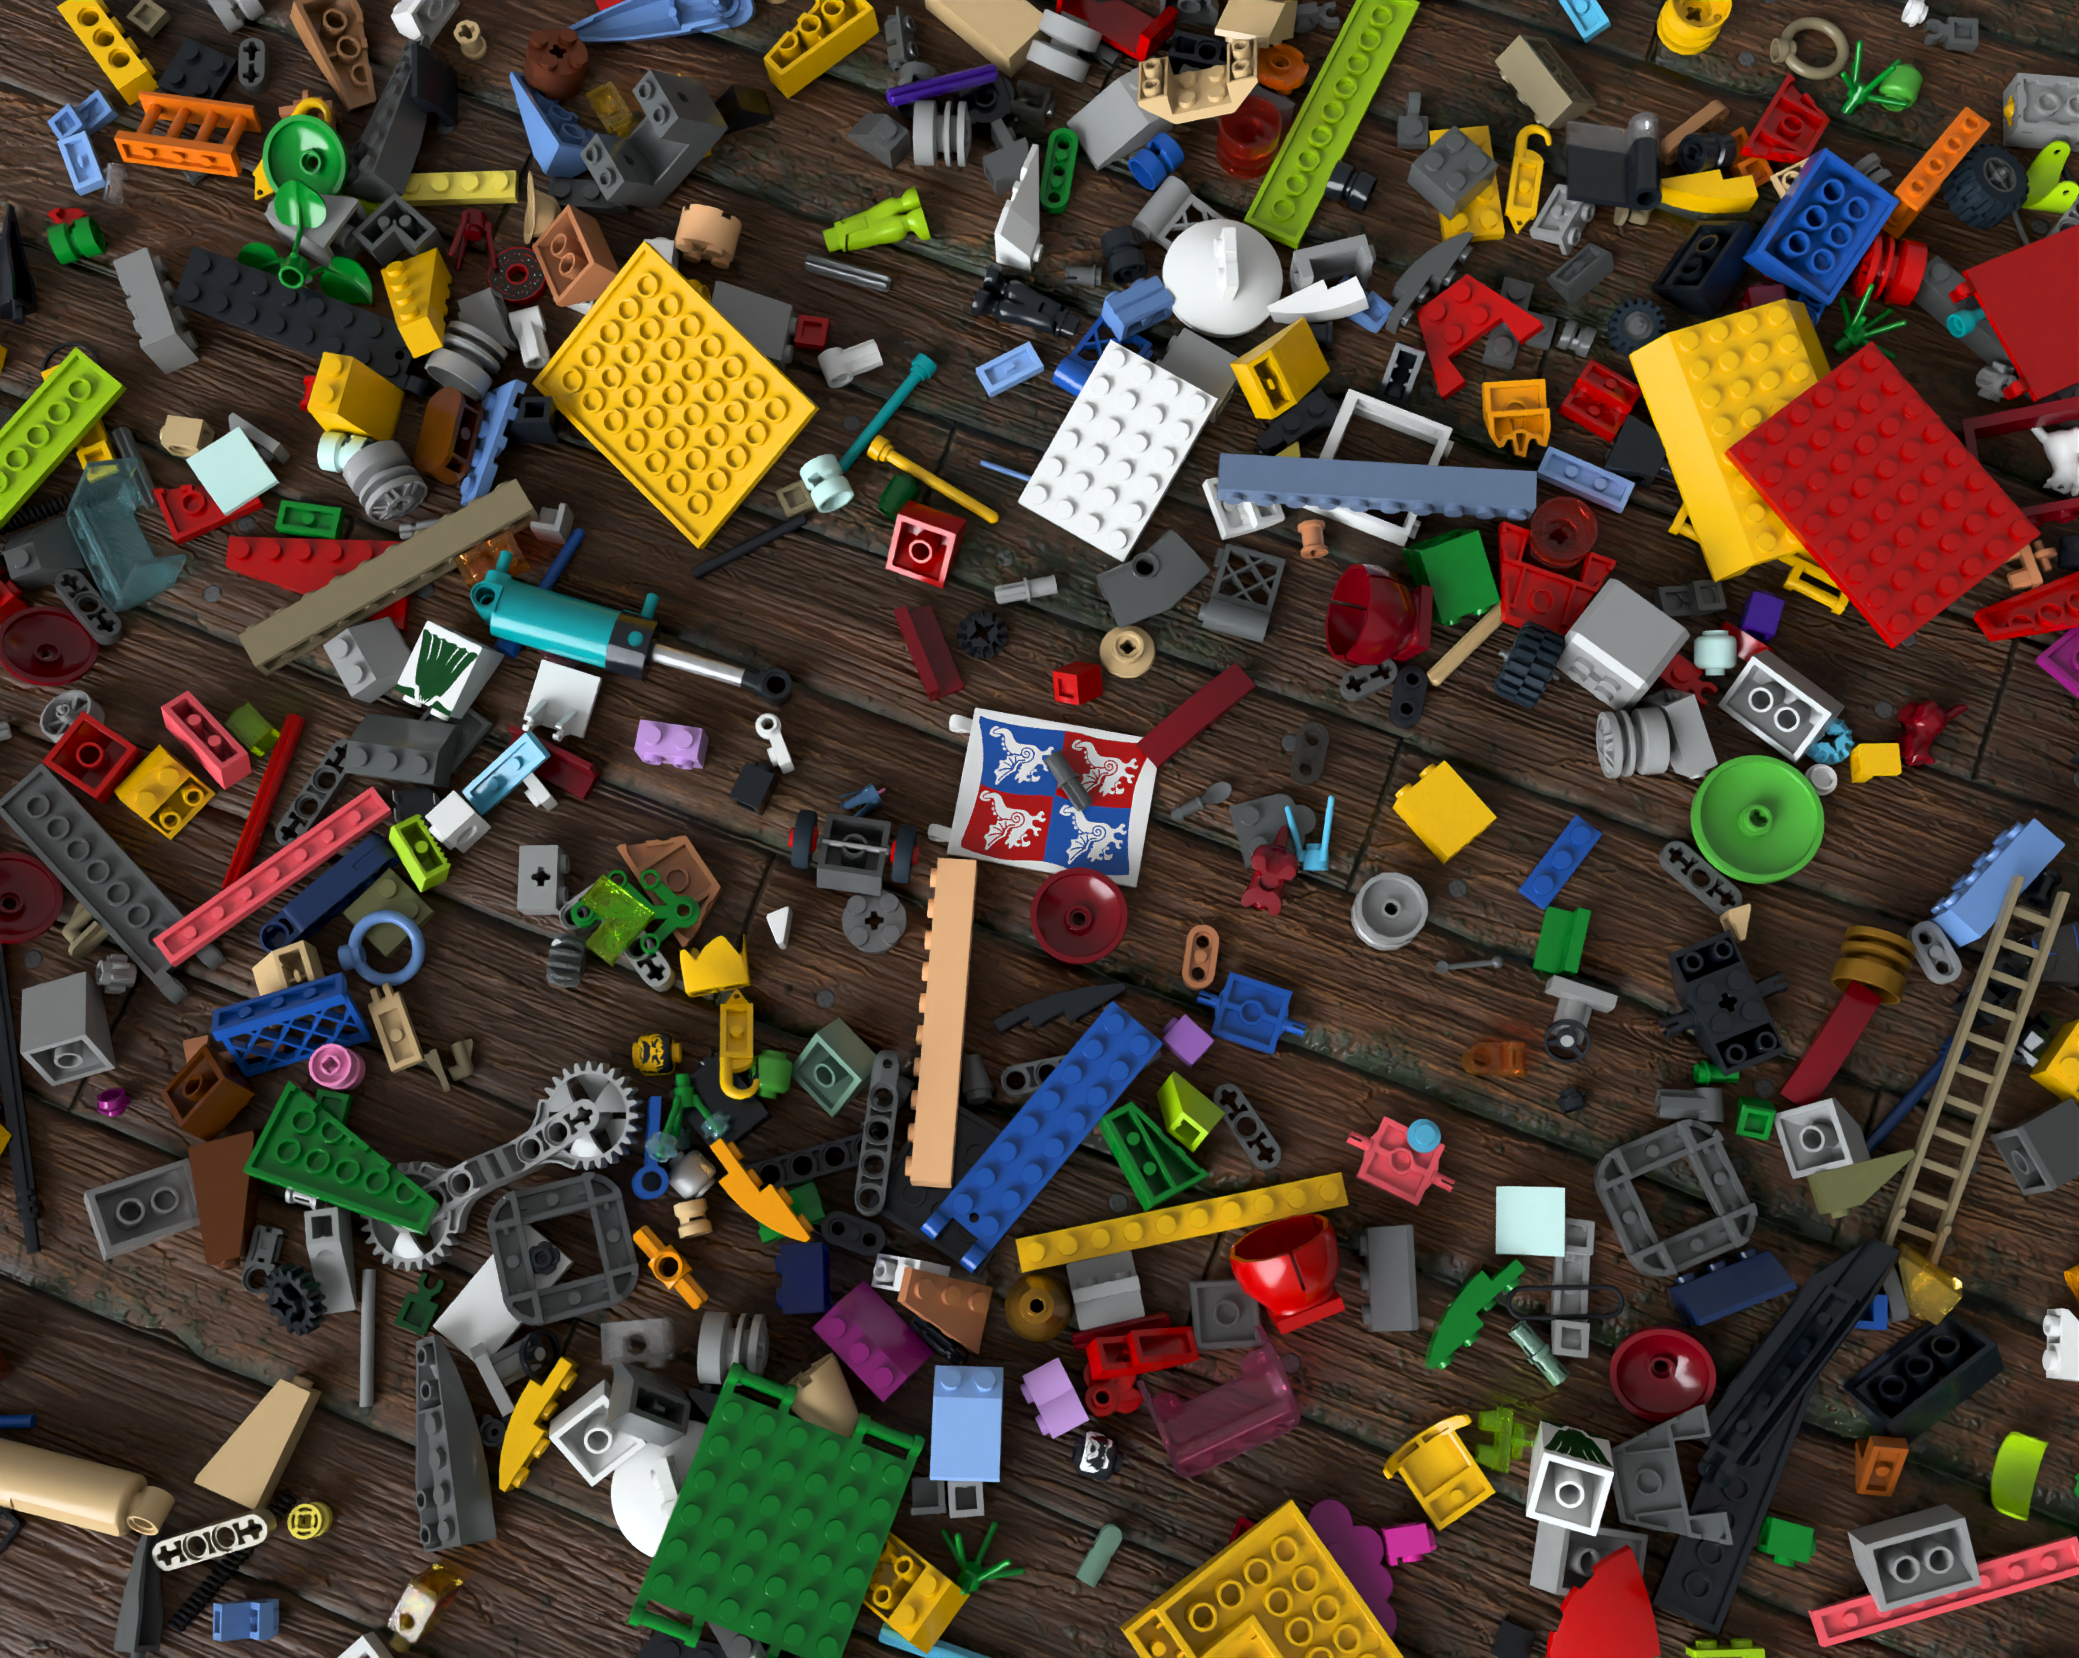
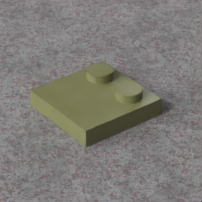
M391 868L343 912L356 925L360 919L371 912L393 910L411 918L420 929L437 914ZM393 923L376 924L365 933L368 940L388 959L410 940L408 934L401 927Z

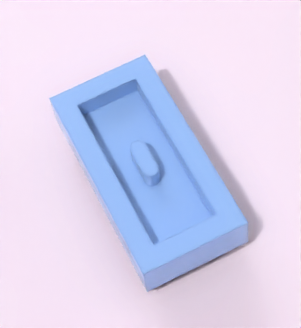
M86 131L57 141L74 189L80 196L108 186L93 143Z
M1030 341L976 368V374L990 398L1044 371V365Z

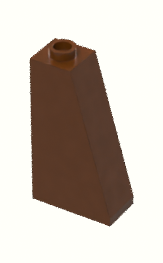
M249 1131L188 1147L206 1264L219 1266L220 1270L241 1266L240 1261L247 1258L253 1231L256 1226L261 1179L247 1175L242 1170L261 1135L257 1131Z

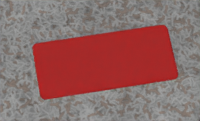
M1727 621L1719 629L1728 630V635L1736 638L1737 656L1746 662H1749L1753 655L1766 649L1774 653L1772 648Z

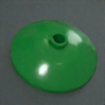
M292 115L282 119L269 132L264 143L262 160L265 176L275 193H277L284 182L290 179L303 181L319 194L338 196L341 193L348 177V154L343 140L330 124L315 116ZM315 158L318 159L317 168L314 166L313 163Z

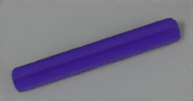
M987 64L892 87L887 90L886 97L889 105L894 107L914 102L915 100L927 99L995 82L998 77V71L994 64Z

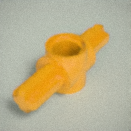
M645 1225L637 1230L633 1235V1240L651 1260L648 1266L653 1270L656 1278L662 1281L669 1290L675 1288L692 1309L696 1310L704 1305L709 1298L708 1294L690 1275L693 1269L689 1266L685 1257L679 1254L672 1245L666 1247L649 1226ZM669 1258H674L678 1263V1270L675 1275L667 1277L663 1272V1265Z

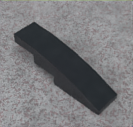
M1124 983L1089 986L1054 994L1026 1004L993 1020L994 1026L1000 1036L1027 1021H1030L1034 1030L1037 1031L1063 1015L1068 1024L1072 1026L1125 995L1127 988Z

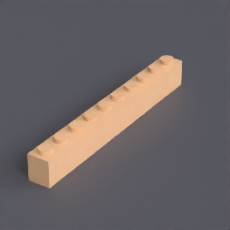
M938 858L937 868H931L930 887H935V898L928 900L927 917L933 918L932 930H926L925 949L930 950L929 961H923L922 981H927L926 993H920L919 1013H924V1025L917 1026L916 1044L922 1045L921 1058L915 1057L913 1076L919 1077L918 1090H912L911 1110H916L915 1123H909L908 1143H913L912 1156H906L905 1176H910L912 1186L952 1188L978 874L977 860Z

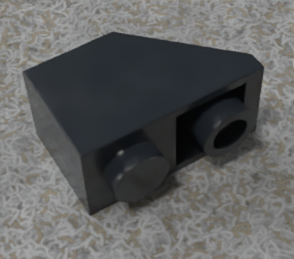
M552 396L519 398L513 405L518 408L515 420H510L503 433L508 438L506 444L558 443L561 416Z

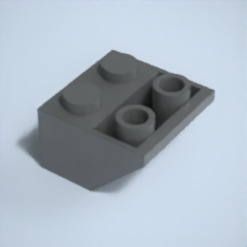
M618 1360L615 1365L606 1426L661 1447H665L687 1435L691 1401L677 1382L625 1361Z

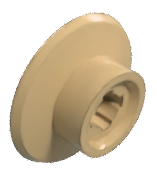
M1134 625L1121 629L1118 627L1113 628L1104 636L1100 644L1102 664L1110 673L1121 678H1135L1144 674L1152 666L1156 655L1155 644L1151 636L1142 628ZM1126 644H1130L1133 648L1130 654H1125L1122 650Z

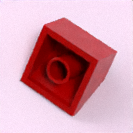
M909 500L897 515L885 569L943 589L960 550L967 520Z
M82 711L42 763L105 805L114 794V790L125 780L144 756V753Z

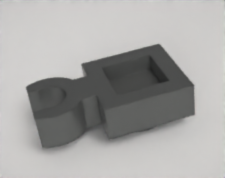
M1948 17L1944 24L1937 19H1929L1923 27V30L1934 32V34H1927L1923 40L1925 45L1932 46L1938 42H1944V50L1974 52L1979 45L1978 19Z

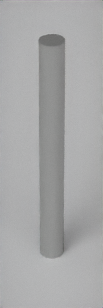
M376 1269L362 1270L359 1407L374 1406Z

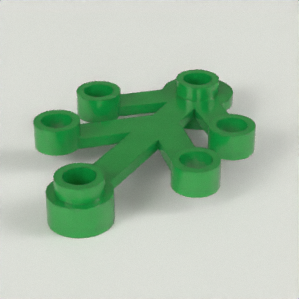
M648 869L641 874L640 881L642 887L649 891L653 890L666 904L653 906L628 882L627 876L623 871L613 870L607 877L609 887L614 891H619L633 906H595L590 901L582 900L575 903L572 907L571 917L574 924L580 928H590L597 920H633L619 934H613L608 938V950L614 955L623 954L627 949V945L653 919H666L654 933H647L641 938V949L644 953L651 955L659 951L661 943L677 927L689 928L693 926L699 919L700 908L698 903L689 896L677 897L660 881L657 871ZM617 875L624 879L623 883L618 886L611 883L612 878ZM653 875L657 880L653 885H647L644 882L646 876ZM686 906L690 912L687 916H680L677 913L678 908ZM581 908H588L590 915L586 918H581L578 916V911ZM615 939H620L624 943L623 947L619 950L611 947V943ZM647 939H654L657 945L653 949H647L644 946Z

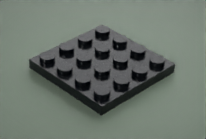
M959 1105L952 1188L912 1186L910 1176H905L906 1156H912L913 1143H908L907 1139L889 1168L885 1204L880 1214L959 1263L978 1240L972 1233L954 1218L948 1222L934 1240L930 1239L920 1229L1002 1131ZM875 1192L867 1204L870 1208L876 1207L880 1201L879 1196ZM971 1213L969 1216L970 1221L976 1223L979 1220V1215ZM1007 1232L973 1271L979 1276L982 1275Z

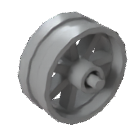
M69 690L56 696L46 705L41 714L39 725L42 732L52 739L54 743H57L82 711L104 724L105 713L103 708L84 691Z

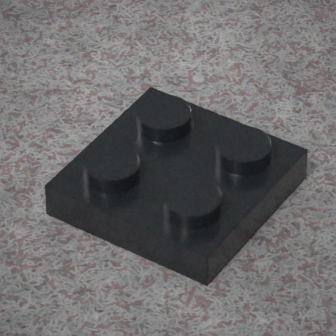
M186 38L160 78L157 86L167 94L219 101L238 72V61L190 38Z

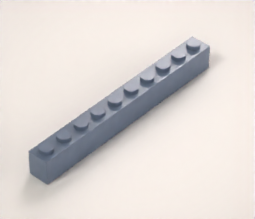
M1220 453L1218 465L1217 500H1223L1231 505L1242 502H1255L1258 506L1286 504L1290 508H1302L1308 505L1318 506L1322 510H1333L1341 507L1349 508L1354 512L1375 509L1381 510L1386 514L1409 511L1419 516L1443 513L1451 518L1463 515H1476L1479 519L1507 517L1511 521L1530 519L1536 508L1537 471Z

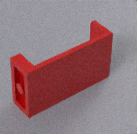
M1057 0L1055 13L1059 15L1064 11L1089 22L1088 28L1103 34L1101 40L1140 62L1147 61L1173 34L1179 10L1169 5L1154 19L1122 0L1103 1L1100 3H1096L1095 0Z

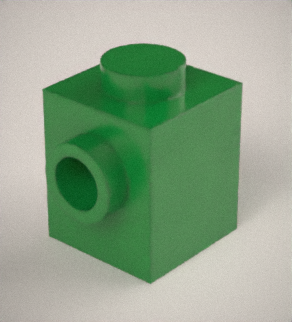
M1765 1516L1760 1527L1756 1550L1775 1555L1773 1562L1795 1568L1796 1561L1808 1564L1809 1557H1812L1816 1550V1537L1813 1536L1814 1528Z

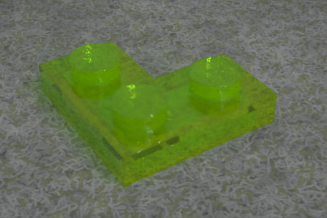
M604 874L582 897V903L605 919L585 942L586 947L612 966L655 917L652 910Z

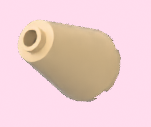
M830 1353L812 1363V1367L804 1373L802 1371L784 1386H787L789 1383L798 1387L796 1397L790 1409L802 1420L850 1438L859 1412L839 1362L833 1353Z

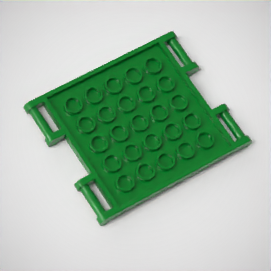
M733 1362L627 1623L636 1627L639 1624L684 1640V1645L695 1648L704 1622L708 1621L769 1644L764 1658H778L781 1649L803 1658H841L914 1465L923 1448L925 1437L918 1434L911 1436L871 1420L870 1415L862 1412L857 1418L850 1438L788 1414L798 1391L797 1386L789 1383L787 1386L746 1371L743 1369V1365ZM736 1384H743L780 1399L777 1409L734 1393ZM865 1433L907 1449L904 1459L861 1443ZM650 1599L694 1616L690 1626L645 1610L648 1600Z

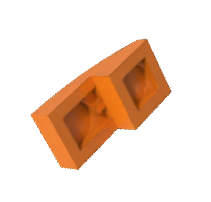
M1742 126L1731 132L1730 134L1736 142L1737 152L1732 166L1728 169L1734 178L1753 175L1756 188L1770 181V176L1774 174L1766 159L1739 154L1749 138L1744 127Z

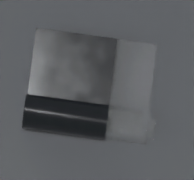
M1649 112L1636 114L1631 118L1626 129L1567 121V200L1635 210H1651L1657 207L1662 201L1658 117Z

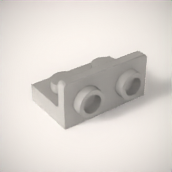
M1556 184L1529 230L1531 238L1559 244L1562 255L1568 256L1573 247L1579 243L1581 233L1587 223L1593 219L1595 204L1567 200L1566 185Z

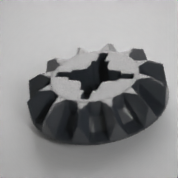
M983 609L975 613L969 612L968 616L963 621H960L957 633L958 642L962 650L973 658L988 659L994 657L1001 652L1007 642V628L1004 620H1001L995 612L990 613ZM977 624L983 630L989 628L990 631L987 633L989 644L981 637L974 638L977 635Z

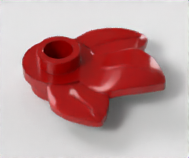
M1087 1361L1083 1371V1380L1088 1388L1084 1397L1087 1410L1097 1417H1107L1114 1411L1124 1414L1135 1411L1145 1398L1141 1392L1132 1388L1137 1375L1092 1380ZM1100 1393L1106 1395L1108 1402L1100 1404L1096 1400V1395Z

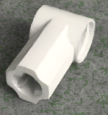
M539 305L510 312L511 327L516 339H518L525 367L535 370L544 368L551 358L544 332H547Z
M874 339L844 350L839 347L830 348L818 356V362L830 388L843 387L850 383L854 376L883 366V361Z

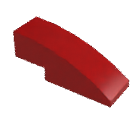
M1192 1326L1131 1330L1126 1336L1094 1338L1085 1348L1092 1380L1143 1374L1183 1365L1199 1359Z

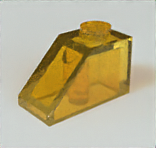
M1902 1242L1898 1247V1250L1901 1251L1898 1261L1907 1306L1917 1318L1924 1321L1927 1319L1937 1326L1963 1297L1962 1284L1952 1275Z

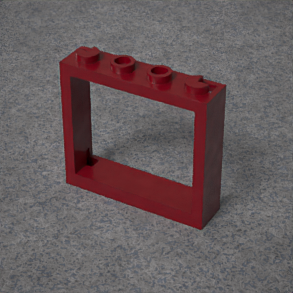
M2079 396L1963 419L1962 425L1966 448L1979 462L1977 439L2078 420ZM2079 497L2019 509L2036 528L2040 527L2042 523L2051 521L2068 523L2074 521L2079 516Z

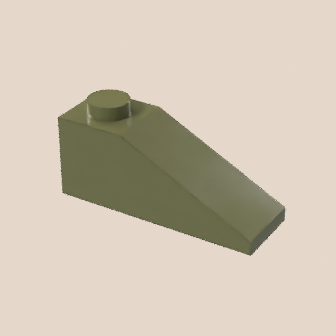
M1914 1149L1806 1176L1818 1214L1831 1213L1832 1219L1853 1214L1851 1207L1865 1203L1915 1156Z

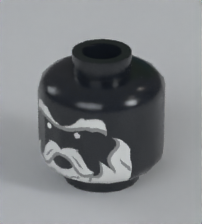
M1088 1431L1083 1437H1077L1071 1464L1076 1465L1077 1473L1081 1476L1107 1481L1111 1478L1113 1471L1120 1472L1124 1452L1118 1451V1440L1115 1437Z

